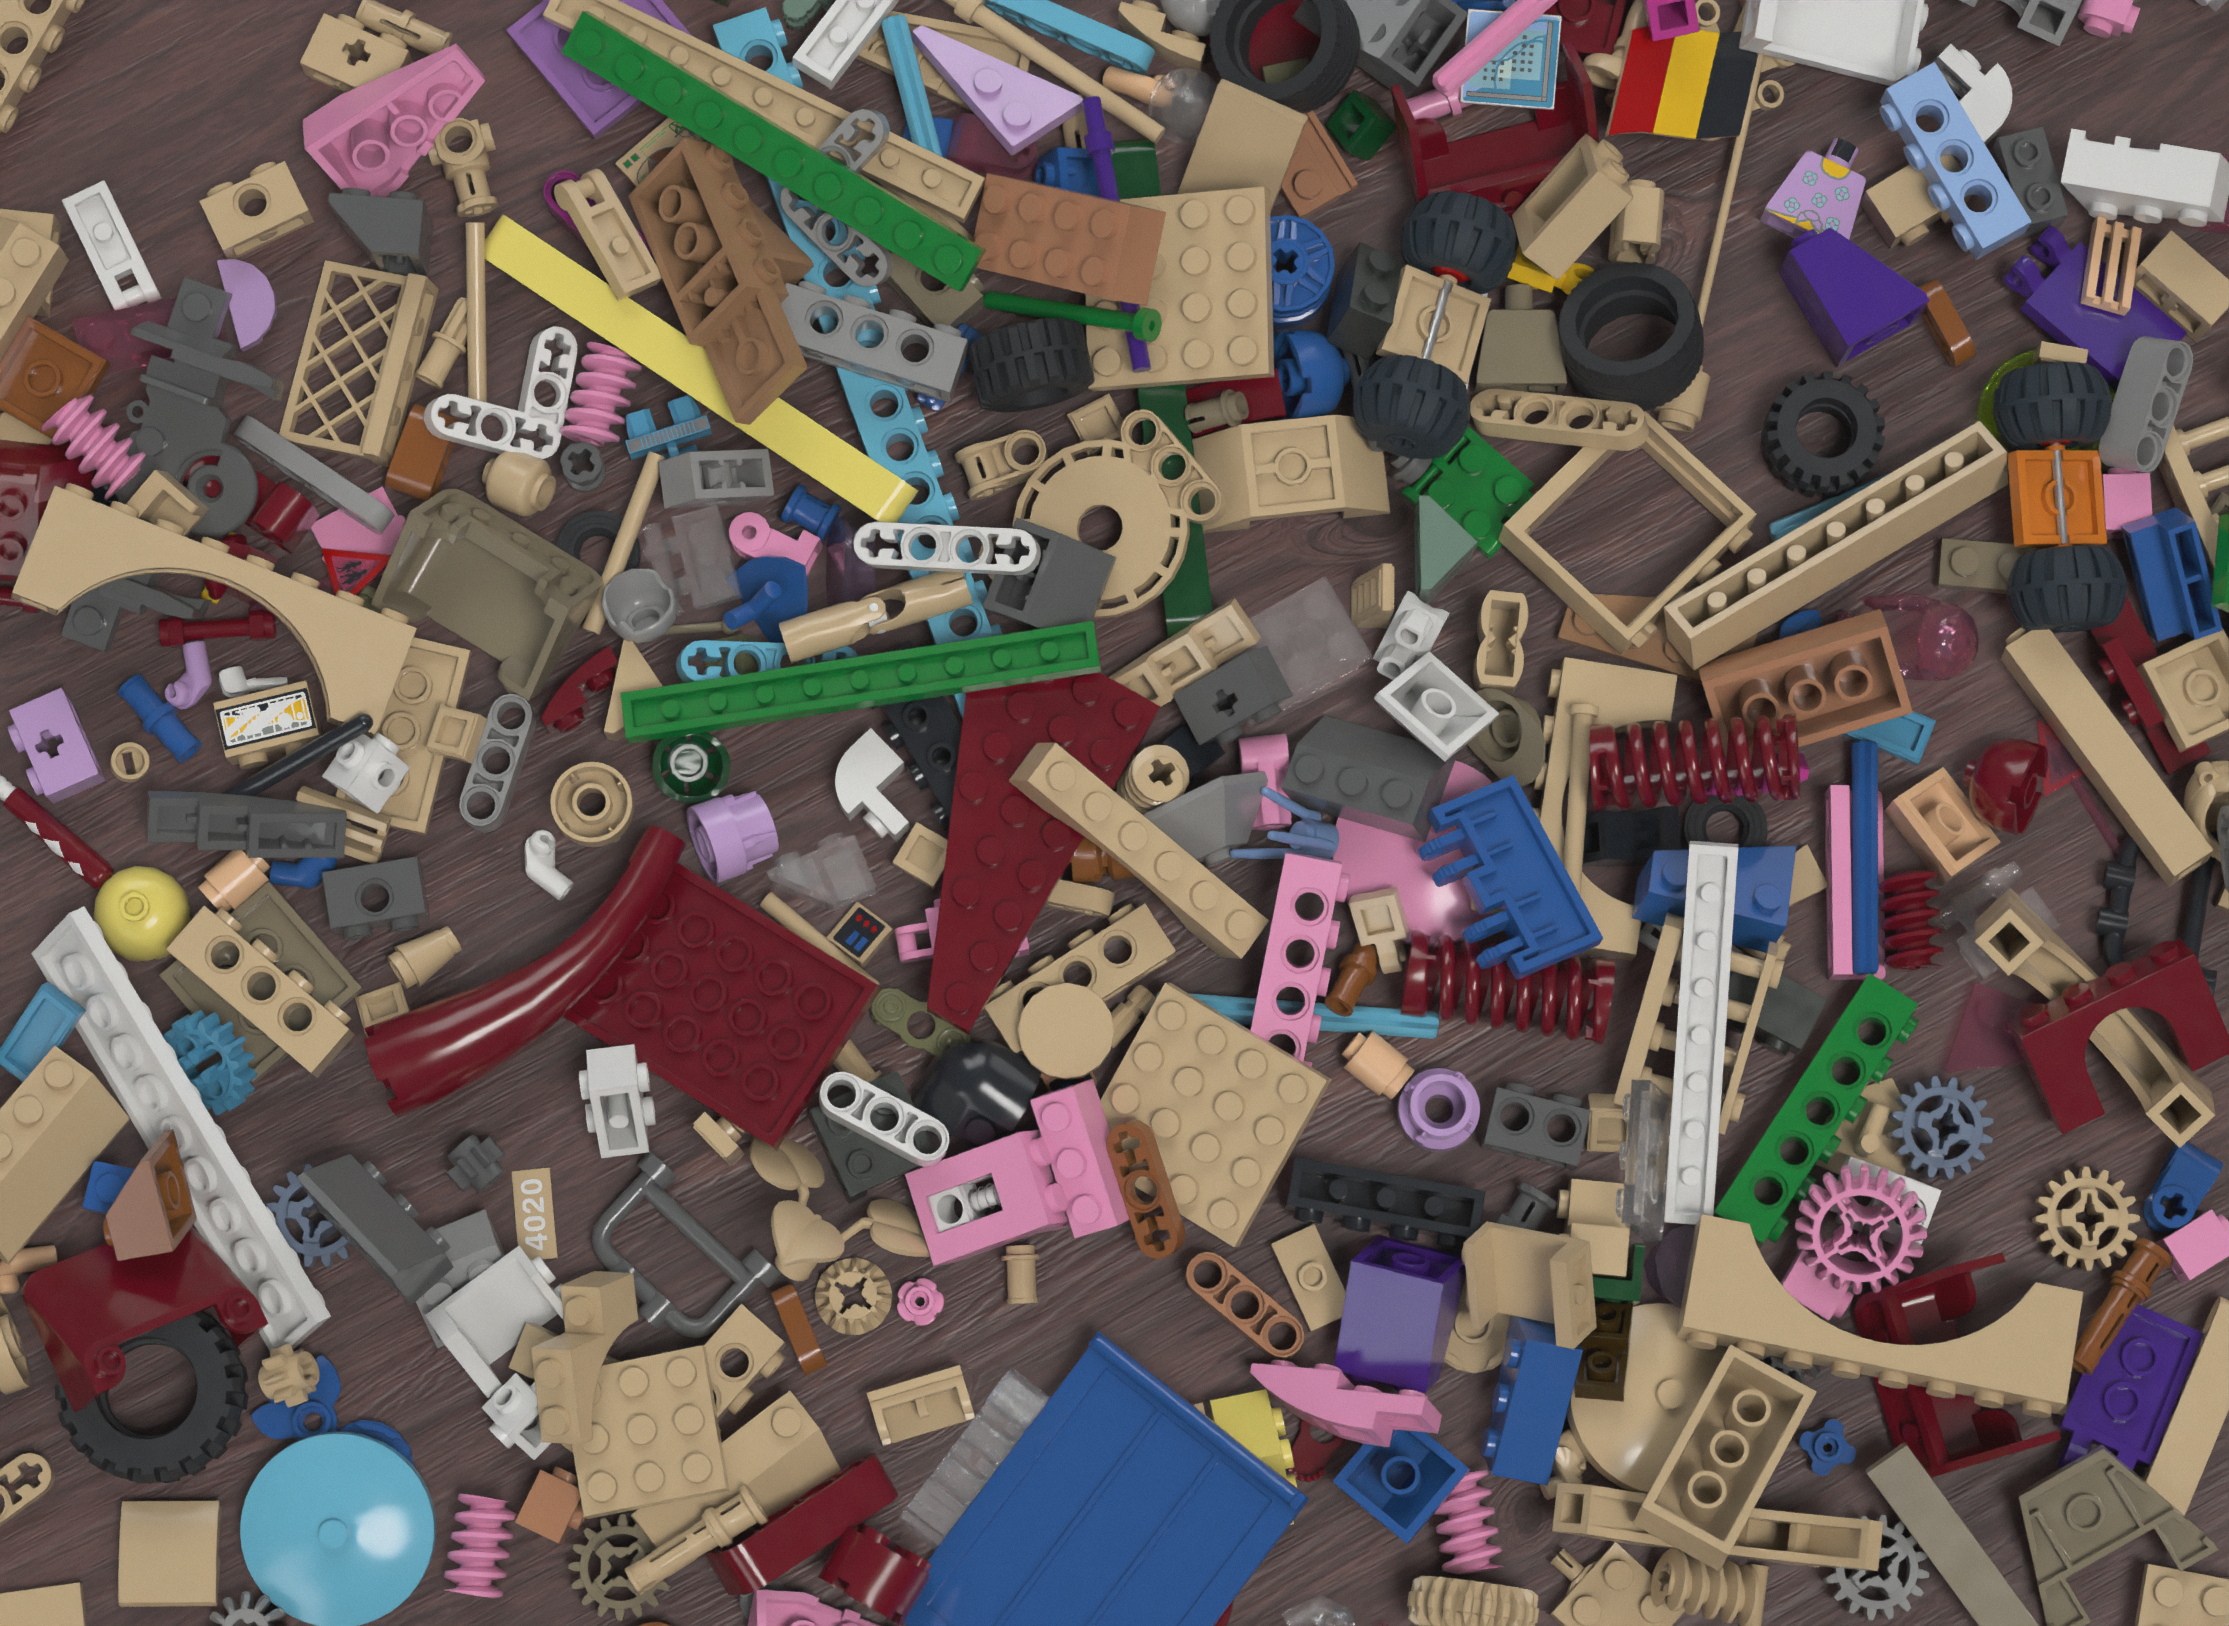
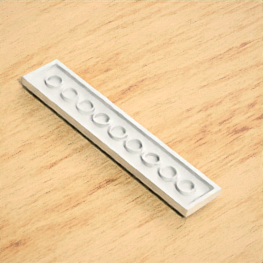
M85 906L70 912L31 953L47 981L86 1010L75 1027L148 1149L153 1146L164 1131L174 1129L197 1216L194 1226L258 1300L268 1322V1325L259 1334L269 1351L289 1343L294 1349L331 1317L325 1307L323 1296L313 1287L301 1267L297 1253L289 1247L277 1227L273 1213L263 1204L251 1184L247 1170L239 1164L227 1144L223 1130L213 1121L202 1102L200 1092L189 1081L177 1061L174 1049L165 1041L154 1023L150 1009L141 1001L128 980L124 966L116 960L104 940L100 926L92 920Z

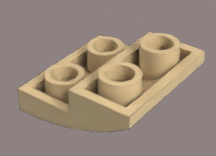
M122 1501L118 1571V1600L120 1607L217 1606L221 1562L218 1555L221 1521L219 1501Z

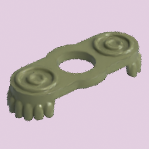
M888 987L887 989H881L869 1008L871 1019L875 1021L877 1026L883 1025L900 1035L902 1041L909 1047L918 1050L923 1049L934 1056L947 1044L953 1047L962 1043H974L971 1041V1034L968 1035L927 1012V1002H919L902 992L899 988ZM917 1012L928 1013L935 1021L934 1033L926 1039L914 1038L907 1029L909 1018Z

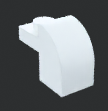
M1950 44L1937 57L1935 63L1950 88L1962 98L1959 101L1984 144L1987 145L2000 130L2011 108L2012 88L2009 78L1998 63L1984 75L1980 72L1981 66L1974 56L1963 49L1958 51Z
M871 728L842 756L835 776L836 793L840 807L849 821L864 808L868 812L863 817L867 825L880 838H883L888 833L897 842L910 830L909 822L880 792L905 770L904 762Z

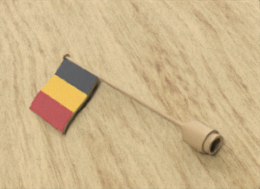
M1641 27L1629 31L1605 137L1630 133H1644L1689 140L1736 137L1697 307L1703 328L1764 55L1739 49L1742 31L1718 33L1699 30L1700 32L1653 41L1649 27ZM1703 365L1700 366V371L1696 374L1695 380L1686 388L1685 392L1681 393L1679 397L1674 398L1671 402H1667L1661 407H1656L1655 412L1659 414L1657 422L1662 427L1678 432H1693L1695 423L1701 421L1710 382V376L1702 371Z

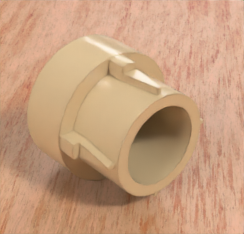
M584 762L569 768L559 777L551 794V811L556 824L567 838L583 846L599 847L619 841L628 829L634 814V798L627 781L616 769L604 763ZM589 793H599L606 799L604 810L596 816L584 815L579 808L582 798Z

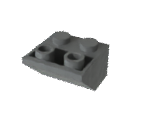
M360 188L342 189V194L329 193L328 203L339 226L378 271L404 276L412 273L428 278L433 221L424 200H418L416 194L403 191L390 192L389 197L370 196V191Z
M1016 518L1012 529L1024 530L1038 542L1041 551L1039 564L1033 571L1024 575L995 574L982 607L1000 617L1036 630L1093 621L1116 557L1056 531ZM1016 540L1015 548L1004 549L1003 554L1010 556L1014 560V564H1019L1021 556H1028L1030 550L1022 545L1021 540Z

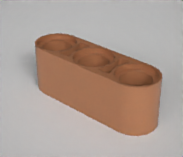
M1205 1252L1198 1254L1190 1261L1186 1270L1185 1280L1189 1290L1267 1356L1275 1360H1286L1298 1353L1304 1342V1331L1302 1325L1294 1316L1221 1256ZM1211 1263L1220 1270L1221 1281L1218 1285L1208 1289L1199 1286L1195 1282L1194 1270L1200 1264ZM1242 1293L1253 1296L1258 1304L1257 1314L1247 1320L1236 1317L1231 1309L1232 1299ZM1283 1324L1289 1326L1294 1331L1295 1343L1290 1349L1277 1350L1270 1344L1268 1332L1273 1326Z

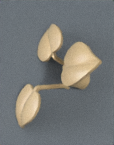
M754 1136L751 1137L750 1158L759 1175L778 1188L785 1190L797 1189L799 1194L798 1202L792 1200L779 1202L773 1209L771 1216L772 1235L777 1251L775 1265L783 1275L795 1281L807 1280L817 1263L832 1262L840 1258L844 1252V1243L862 1229H870L872 1240L885 1250L905 1256L931 1257L917 1213L903 1203L894 1200L878 1199L872 1201L867 1207L869 1218H861L840 1234L832 1224L822 1220L820 1215H814L806 1207L809 1198L808 1187L819 1188L825 1181L823 1168L814 1154L803 1145L786 1137L777 1151Z

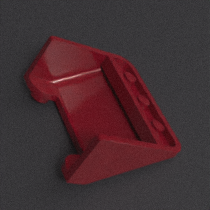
M193 1225L173 1252L117 1261L114 1246L104 1244L34 1272L26 1280L22 1290L25 1306L75 1413L85 1409L102 1393L113 1389L123 1379L126 1371V1360L118 1344L214 1306L221 1323L229 1330L237 1346L247 1343L268 1325L256 1297Z

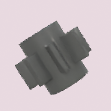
M471 1135L448 1155L447 1159L454 1167L447 1172V1175L463 1193L472 1187L478 1194H481L496 1183L506 1172L499 1163L506 1157V1154L490 1136L481 1143L475 1135Z

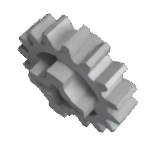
M1878 1515L1876 1521L1883 1522L1882 1536L1893 1541L1891 1545L1880 1550V1558L1889 1557L1892 1554V1557L1885 1561L1886 1564L1881 1569L1884 1575L1883 1579L1879 1576H1873L1859 1581L1866 1574V1570L1853 1569L1852 1574L1846 1577L1844 1568L1834 1567L1833 1574L1823 1578L1825 1584L1836 1583L1839 1588L1831 1597L1834 1602L1847 1598L1849 1603L1846 1612L1852 1615L1862 1607L1864 1608L1865 1620L1869 1621L1874 1619L1877 1609L1881 1610L1885 1620L1893 1618V1606L1895 1605L1904 1612L1909 1611L1911 1606L1906 1597L1908 1595L1922 1597L1924 1592L1915 1585L1917 1579L1929 1578V1572L1918 1569V1562L1928 1557L1926 1553H1915L1913 1546L1917 1541L1912 1535L1906 1538L1902 1535L1905 1527L1902 1521H1898L1892 1528H1888L1886 1515ZM1862 1516L1858 1517V1519H1867V1517ZM1905 1558L1907 1574L1902 1585L1897 1575L1899 1562ZM1866 1587L1876 1588L1886 1599L1873 1601L1863 1598L1857 1593Z

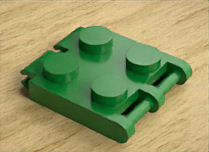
M1467 426L1461 440L1447 454L1432 459L1431 467L1412 487L1407 485L1401 491V494L1416 508L1418 498L1421 496L1419 494L1421 490L1437 473H1440L1441 475L1422 496H1430L1477 541L1474 552L1478 550L1486 558L1491 559L1503 545L1498 540L1504 526L1501 522L1504 519L1508 521L1534 496L1529 492L1533 488L1534 483ZM1465 442H1467V447H1465L1457 456V458L1449 465L1447 462L1461 448V446Z

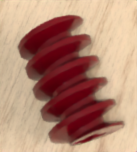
M1917 870L1888 875L1891 878L1878 884L1879 892L1891 895L1892 897L1883 900L1880 903V909L1894 916L1883 920L1881 927L1882 930L1894 933L1895 935L1884 939L1882 943L1884 949L1896 952V954L1884 959V966L1900 972L1926 971L1945 967L1931 963V958L1943 953L1944 948L1929 942L1930 938L1942 934V928L1928 925V920L1941 915V910L1927 906V901L1940 896V892L1925 886V882L1938 877V872Z

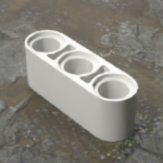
M835 1072L829 1075L822 1083L819 1094L820 1108L833 1121L919 1166H933L939 1163L945 1156L949 1144V1133L945 1125L934 1117L847 1072ZM836 1085L848 1086L855 1095V1101L846 1108L835 1107L828 1100V1091ZM878 1108H888L895 1113L898 1123L889 1131H881L872 1125L870 1115ZM928 1130L938 1136L940 1148L936 1152L924 1154L915 1148L913 1137L920 1131Z

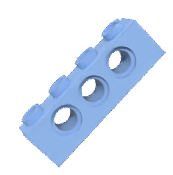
M1933 62L1888 87L1880 100L1882 104L1879 108L1881 117L1890 131L1894 132L1897 130L1906 144L1903 150L1911 167L1916 172L1920 170L1923 172L1930 184L1928 193L1935 207L1940 212L1946 210L1955 225L1952 227V233L1960 248L1965 252L1970 250L1975 260H1978L2024 234L2032 221L1936 63ZM1921 115L1932 117L1937 122L1939 130L1935 132L1923 131L1917 125L1916 117ZM1944 155L1957 157L1962 163L1963 170L1959 172L1947 171L1941 165L1940 157ZM1967 195L1980 196L1985 201L1987 210L1984 212L1971 211L1966 206L1964 197Z

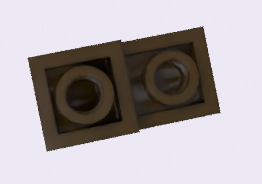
M1595 1301L1597 1327L1580 1343L1583 1353L1576 1376L1575 1398L1624 1402L1633 1304Z

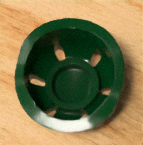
M709 732L663 738L657 744L652 761L653 776L660 790L668 797L686 803L705 802L717 796L725 787L731 769L730 757L725 746ZM687 736H691L690 741H687ZM667 746L671 748L670 751H665ZM715 747L713 752L705 753L706 749ZM670 770L665 777H662L664 771ZM706 771L712 773L713 778H707L704 773ZM685 782L689 784L688 792L684 791Z

